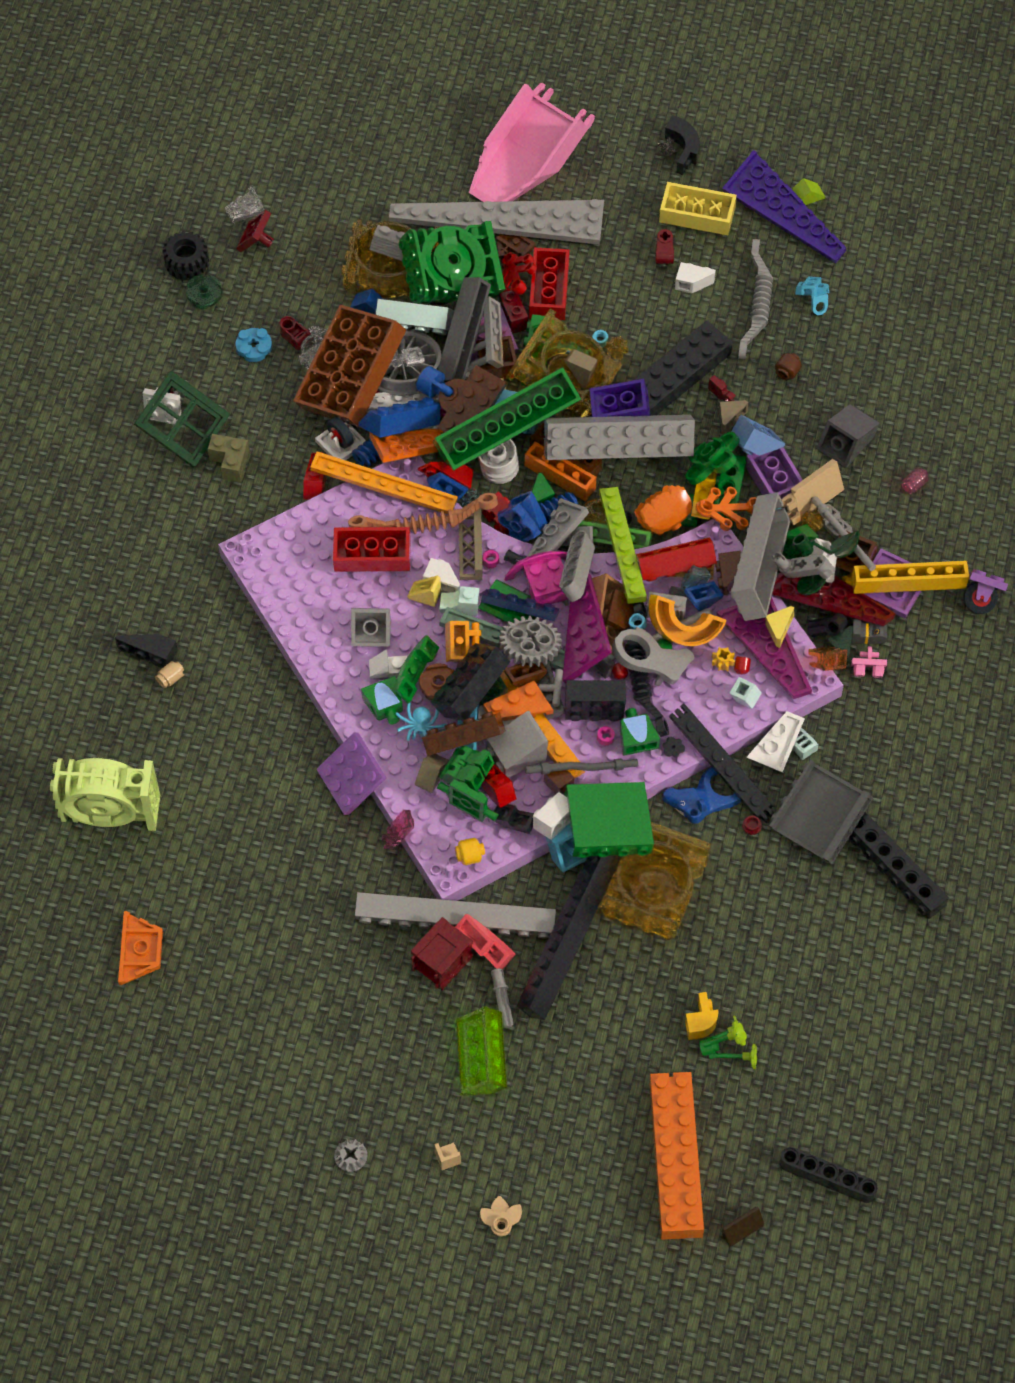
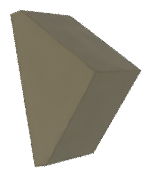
M573 349L564 362L582 388H587L594 376L598 359Z
M746 400L720 402L721 434H726L736 424L739 416H744L748 412L749 402Z
M437 754L425 757L417 775L415 786L433 793L441 780L439 775L447 764L448 759Z

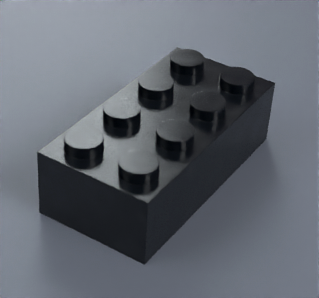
M475 643L469 648L464 659L457 664L455 671L447 677L445 684L435 693L430 703L446 718L461 721L467 719L511 661L496 646Z

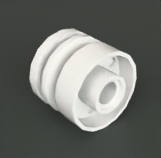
M511 439L478 457L481 472L489 482L495 484L507 483L516 477L519 471L517 449Z

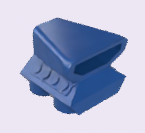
M532 491L514 497L508 504L509 508L501 510L497 514L499 523L509 530V535L523 542L536 538L541 534L545 524H548Z

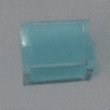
M693 565L681 580V588L685 589L705 584L712 576L706 567L699 568Z

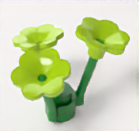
M735 1015L733 1016L734 1022L731 1027L727 1028L728 1030L700 1040V1049L703 1056L709 1055L710 1059L742 1058L743 1060H749L752 1068L756 1069V1044L752 1045L751 1052H743V1054L716 1053V1051H719V1042L728 1039L730 1041L735 1039L738 1045H746V1032L743 1029V1025L738 1023Z

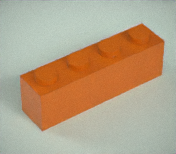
M534 442L525 453V467L537 474L542 473L547 480L570 493L572 492L585 502L595 491L596 476L568 460H547L544 456V446Z

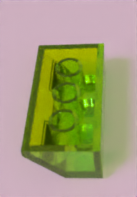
M484 1006L457 1018L461 1095L494 1094L507 1088L502 1012Z

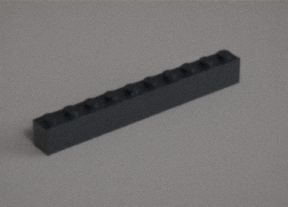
M589 856L586 858L584 866L578 875L573 889L570 891V895L562 908V912L517 1004V1007L529 1017L546 1019L622 856Z

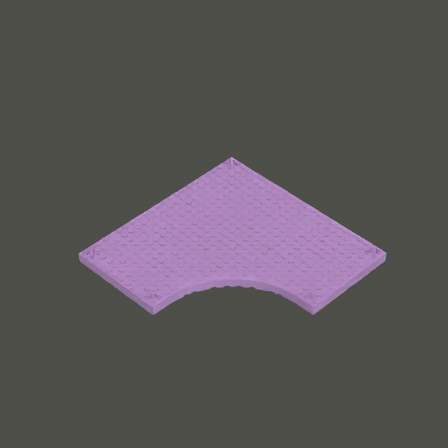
M420 456L385 462L372 468L429 487L428 477L418 471L419 467L425 465ZM344 482L218 544L220 556L339 745L345 742L354 732L359 733L386 776V779L371 793V796L436 899L458 901L550 852L546 837L534 828H532L530 834L498 824L488 817L481 822L449 804V797L446 793L437 789V786L433 793L415 786L422 761L427 757L423 741L421 742V735L416 734V738L413 740L411 734L410 741H407V734L411 728L401 730L400 732L397 729L411 724L401 719L393 725L389 724L387 718L380 721L377 720L364 703L361 688L391 678L370 679V659L387 650L388 657L406 655L408 657L425 635H428L438 645L439 650L433 661L427 663L423 672L429 665L436 663L446 664L452 670L457 668L459 662H446L445 628L439 626L444 614L439 613L441 594L435 607L407 597L413 583L423 579L431 558L442 559L449 563L460 586L480 588V605L483 593L486 589H490L496 579L529 595V583L524 570H520L514 579L504 580L505 575L513 566V564L504 560V556L510 549L521 556L525 555L528 557L533 544L503 534L481 522L482 555L487 550H494L499 554V563L492 569L485 567L482 563V580H460L459 524L451 528L450 524L447 523L446 529L440 524L439 530L432 526L431 532H429L427 527H425L424 533L417 528V534H414L412 529H410V571L334 572V527H349L348 520L351 517L362 515L385 522L399 518L402 524L404 517L407 518L408 522H411V516H414L415 520L418 521L419 515L422 516L423 520H425L427 513L430 518H433L434 512H436L438 517L441 515V512ZM456 503L454 510L462 509V507ZM712 519L670 540L634 550L635 554L710 537L713 541L716 561H718V553L740 550L742 552L743 546L731 529L729 531L722 530L720 523ZM463 520L462 523L469 528L474 523V520ZM470 534L463 537V540L468 544L474 539ZM468 549L463 555L469 560L474 556V553ZM593 553L589 570L592 578L606 573L622 583L615 553ZM493 557L487 558L488 561H492L495 559ZM713 564L712 568H707L713 570L710 571V574L713 575L697 574L706 573V571L694 570L692 572L697 573H683L682 571L675 573L676 575L672 577L661 576L649 582L643 580L647 595V601L644 602L646 611L649 591L669 594L671 586L689 588L713 581L718 586V577H721L720 572H716L715 564ZM468 565L463 570V574H475V570ZM730 591L728 595H724L722 599L710 606L709 609L714 616H717V611L735 606L737 603L735 599H732ZM772 595L778 611L787 608L779 596ZM689 598L687 600L685 618L699 612ZM569 600L568 606H565L562 601L552 604L555 608H559L558 617L555 622L546 619V624L553 623L552 628H558L557 633H561L562 650H565ZM351 608H390V647L351 646ZM478 609V615L473 616L500 627L508 625V623ZM646 617L647 627L644 630L650 633L651 636L657 634L658 632L655 630L650 617ZM793 617L787 633L812 689L811 694L797 699H793L725 625L714 639L699 646H685L670 642L673 650L686 648L692 651L695 657L687 665L675 684H668L663 681L660 686H656L654 683L657 674L648 673L647 677L650 679L649 684L651 685L650 690L653 695V705L665 717L669 727V735L660 737L659 749L623 756L620 737L621 720L571 721L565 720V714L548 721L582 763L610 762L620 758L623 760H638V767H628L618 771L614 769L585 771V773L574 779V784L645 782L648 800L665 791L666 788L672 787L710 767V764L669 718L671 713L679 718L675 713L677 708L684 713L680 707L683 703L692 711L729 755H732L762 739L786 711L803 717L841 697L844 685L795 617ZM469 637V647H471L472 638ZM627 640L624 641L623 649L627 643ZM480 641V644L490 645V644H487V643H484V642ZM718 647H728L731 653H735L734 660L737 656L750 658L749 672L744 675L735 672L734 666H729L728 671H718L716 665L712 666V652L717 653ZM513 658L510 660L511 662L508 664L507 668L520 664L522 662L519 661L515 664V659ZM552 668V672L555 678V670L557 669ZM593 668L585 671L582 679L579 677L574 679L625 681V711L629 708H635L638 715L647 714L656 729L655 718L633 698L634 692L632 691L633 686L631 685L632 679H630L629 670L628 676L623 680H616L612 672L605 679ZM739 677L755 684L762 692L753 709L736 702L729 694ZM436 679L437 681L434 684L441 685L444 682ZM418 680L415 685L417 691L410 702L411 716L413 718V712L416 708L426 707L431 713V722L435 716L436 708L430 703L432 700H428L422 693ZM562 681L561 700L565 710L566 683ZM494 684L481 700L479 706L502 696ZM402 699L403 711L399 714L411 721L407 714V703ZM439 712L438 718L430 726L448 725L454 722L457 725L458 720L446 718ZM601 727H611L615 732L614 741L609 746L601 745L597 741V732ZM603 734L602 738L609 737V734ZM668 737L682 740L685 751L680 753L678 757L673 755L668 757L664 754L665 749H663L662 745ZM487 739L477 741L476 751L481 752L482 749L485 750ZM456 748L437 753V755L449 760ZM548 754L546 760L541 762H549V764H554L553 760L549 757ZM524 770L509 777L513 783L517 798L509 804L516 805L520 811L535 813L537 809H541L550 797L555 796V793L543 782L544 774H526ZM480 786L478 791L488 798L487 807L494 812L497 805L489 798L483 787ZM469 838L478 839L479 843H483L485 848V855H482L481 862L471 865H463L461 862H458L455 854V846H458V842Z

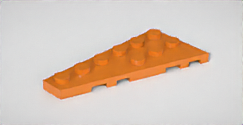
M417 429L381 438L370 432L369 437L382 463L438 452L433 444V440L444 432L439 429Z

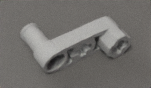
M780 551L772 554L773 558H771V561L779 567V571L787 578L819 574L823 579H828L835 572V568L824 555H813L790 560L786 559Z

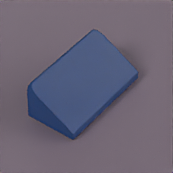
M441 472L427 478L429 487L458 496V500L468 491L467 487Z

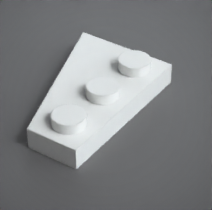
M786 711L746 758L783 772L805 718Z

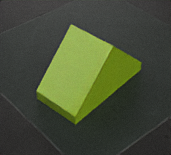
M805 178L792 188L805 205L825 199V195L818 183Z

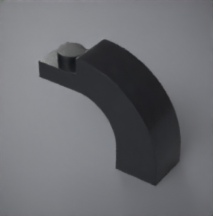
M672 115L665 127V139L676 142L683 148L684 151L677 162L676 172L683 175L686 169L689 170L691 163L696 165L698 162L700 140L697 131L690 123Z

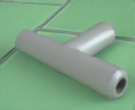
M562 669L555 670L554 684L538 685L541 692H553L552 705L555 707L560 705Z

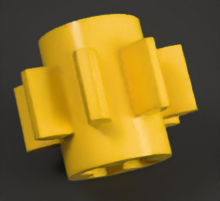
M718 647L717 653L712 652V666L716 665L718 671H728L729 666H734L735 653H731L728 647Z

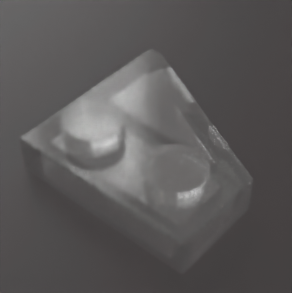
M253 186L248 188L249 192L246 195L238 196L234 202L225 207L232 223L259 215L265 210Z

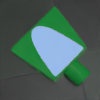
M395 676L361 688L362 699L375 718L379 721L387 718L390 725L399 722L400 718L396 716V712L401 713L403 711L402 699L395 692Z
M635 708L627 709L625 711L626 718L621 719L620 722L623 756L659 749L660 737L647 714L638 715Z

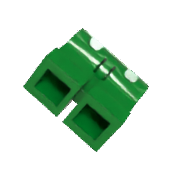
M461 746L455 749L439 777L446 784H451L455 779L466 783L474 791H478L485 779L484 776H487L495 762L487 750L482 749L480 752L467 746Z

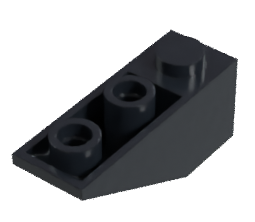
M160 634L115 637L117 648L120 651L132 653L137 658L151 661L158 667H165L173 660L178 651L175 640Z

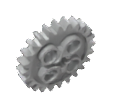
M521 616V621L514 618V623L508 621V625L503 626V631H500L499 636L500 650H503L504 655H508L509 660L514 658L515 664L520 661L522 666L528 663L532 667V664L535 663L539 667L540 662L547 665V660L553 661V658L558 657V652L561 651V633H557L558 628H552L553 623L546 624V619L541 622L539 617L532 620V617L529 616L528 620Z

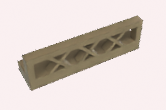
M481 508L465 519L474 520V523L469 528L462 522L459 523L460 580H482ZM467 534L474 538L469 544L463 540V537ZM468 549L474 553V556L469 560L463 555ZM469 565L475 570V574H463V570Z

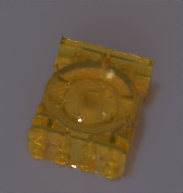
M357 219V222H353L352 226L354 234L349 238L350 250H347L345 254V261L347 262L346 265L342 266V286H345V290H350L351 285H354L357 292H360L362 287L365 290L373 289L384 298L399 297L405 294L409 297L410 288L406 282L407 273L402 261L369 249L377 225L387 226L391 230L404 233L411 228L402 223L392 221L372 224L370 220L364 226L362 225V219ZM439 241L436 242V244L433 246L431 256L433 250L439 245Z
M550 308L506 378L512 381L515 377L525 385H532L563 367L565 372L569 374L568 377L581 397L580 401L566 409L571 410L569 413L571 416L576 413L580 417H588L592 414L590 388L610 385L614 376L623 365L620 363L622 359L618 357L615 361L610 358L612 352L609 351L606 355L603 347L591 336L579 331L568 330L565 323L554 317L556 312ZM575 349L598 359L594 376L587 388L579 391L582 386L564 362L569 355L565 354L567 350ZM555 356V357L549 362V364H548V366H547V368H546V365H545L546 361H547L549 358Z
M651 822L654 840L651 854L644 856L638 854L622 856L615 874L611 878L610 886L606 890V895L602 899L601 910L604 916L609 919H618L628 926L634 925L641 928L644 932H653L660 935L663 939L670 940L676 937L682 918L685 916L693 893V879L700 877L708 864L711 843ZM674 878L676 879V881H677V883H678V887H676ZM656 886L658 889L652 890L649 887ZM627 891H631L633 898L629 896Z

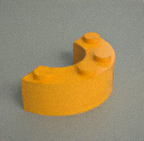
M650 595V620L655 630L669 642L685 646L705 644L721 632L727 621L712 614L702 613L695 623L685 626L675 615V601L658 595Z

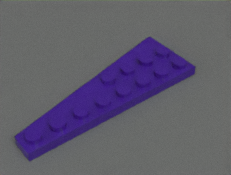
M753 150L722 188L724 193L737 195L736 200L832 262L837 263L845 253L846 247L825 227V224L814 215L811 209L806 207L797 194L779 178V175L768 166L765 160L763 161L756 151Z

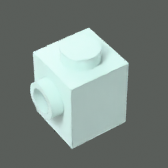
M739 677L729 694L736 702L753 709L762 692L755 684Z

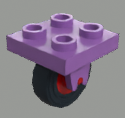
M973 569L972 572L969 571V580L974 582L968 585L964 591L965 605L976 614L989 613L994 609L998 601L996 589L1006 591L1008 584L1004 583V578L991 575L989 578L986 577V572Z

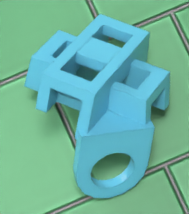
M808 276L805 282H799L796 286L795 294L811 296L814 314L822 315L826 312L828 308L827 293H829V285L821 283V277ZM819 302L824 304L821 311L816 310V305Z

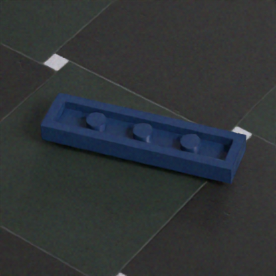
M486 589L481 599L483 603L554 622L559 613V608H555L552 604H540L530 598L521 599L515 594L506 595L496 589Z

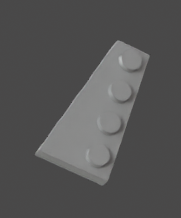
M560 498L557 510H553L551 513L549 524H545L543 527L542 536L537 538L528 556L547 551H557L589 514L588 509Z

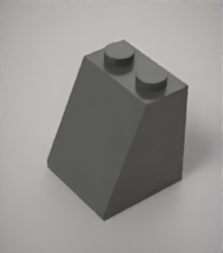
M849 404L828 420L816 449L847 468L874 438L880 423Z

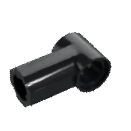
M836 613L832 617L810 620L807 630L812 637L836 636L847 626L848 621L843 614Z

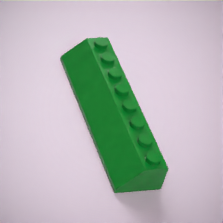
M562 367L437 436L433 440V444L441 458L454 471L581 400V397Z

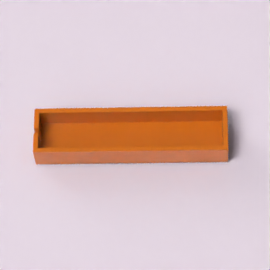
M691 1072L673 1073L672 1077H669V1073L650 1074L649 1083L661 1240L703 1238L704 1222Z

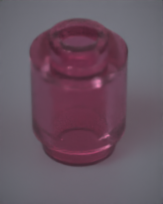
M918 467L913 469L903 479L901 486L908 494H913L929 481L927 471Z

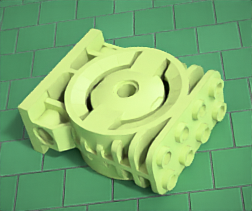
M58 758L57 762L53 763V774H55V777L50 782V791L53 792L55 809H58V818H61L62 822H66L68 816L72 818L74 823L81 822L99 827H117L129 824L132 821H144L148 831H156L161 796L153 761L145 760L144 769H133L124 763L102 758H88L77 761L70 759L67 769L65 768L63 758Z

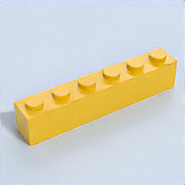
M967 561L875 565L876 568L873 571H870L865 565L854 566L851 577L854 594L966 589L969 571Z

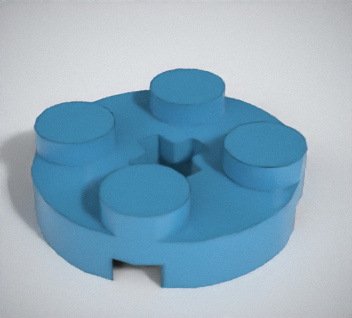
M250 328L239 332L236 339V351L246 361L258 362L265 359L268 353L270 354L272 341L265 329ZM251 343H258L256 344V347H252V345H250Z

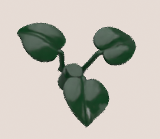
M857 530L838 538L831 544V550L816 543L814 539L809 540L802 533L793 539V544L784 546L782 555L790 560L807 557L812 554L813 546H816L830 555L834 554L837 558L846 557L857 547L860 533ZM819 574L804 576L797 584V591L804 596L811 595L823 587L826 579H823Z

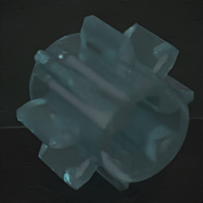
M475 488L472 491H467L461 497L464 501L461 506L464 507L470 504L472 497H474V501L482 493H477Z

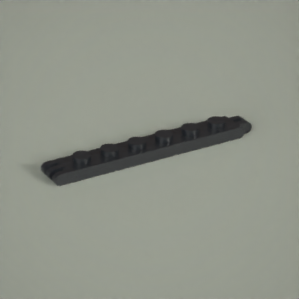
M683 703L680 707L684 713L677 708L675 713L679 718L673 713L669 715V718L754 816L761 818L767 823L769 818L765 813L772 817L774 814L771 810L772 804Z

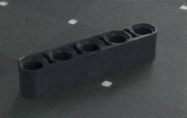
M787 1147L781 1153L780 1166L789 1173L864 1203H870L876 1197L878 1186L871 1178L793 1147ZM785 1157H793L795 1161L787 1162ZM810 1164L814 1169L807 1170L804 1165ZM830 1172L834 1177L827 1178L823 1173ZM850 1180L853 1185L847 1186L843 1181ZM870 1188L873 1193L866 1194L862 1189Z

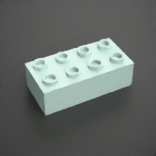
M378 299L376 315L396 320L405 329L415 328V330L429 333V330H433L432 332L440 335H447L454 314V310L447 307Z

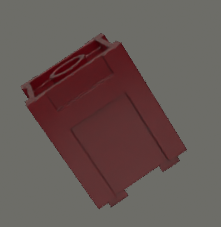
M441 917L411 950L413 955L411 957L413 962L412 971H419L435 984V989L439 987L443 990L473 958V940L451 925L445 918Z

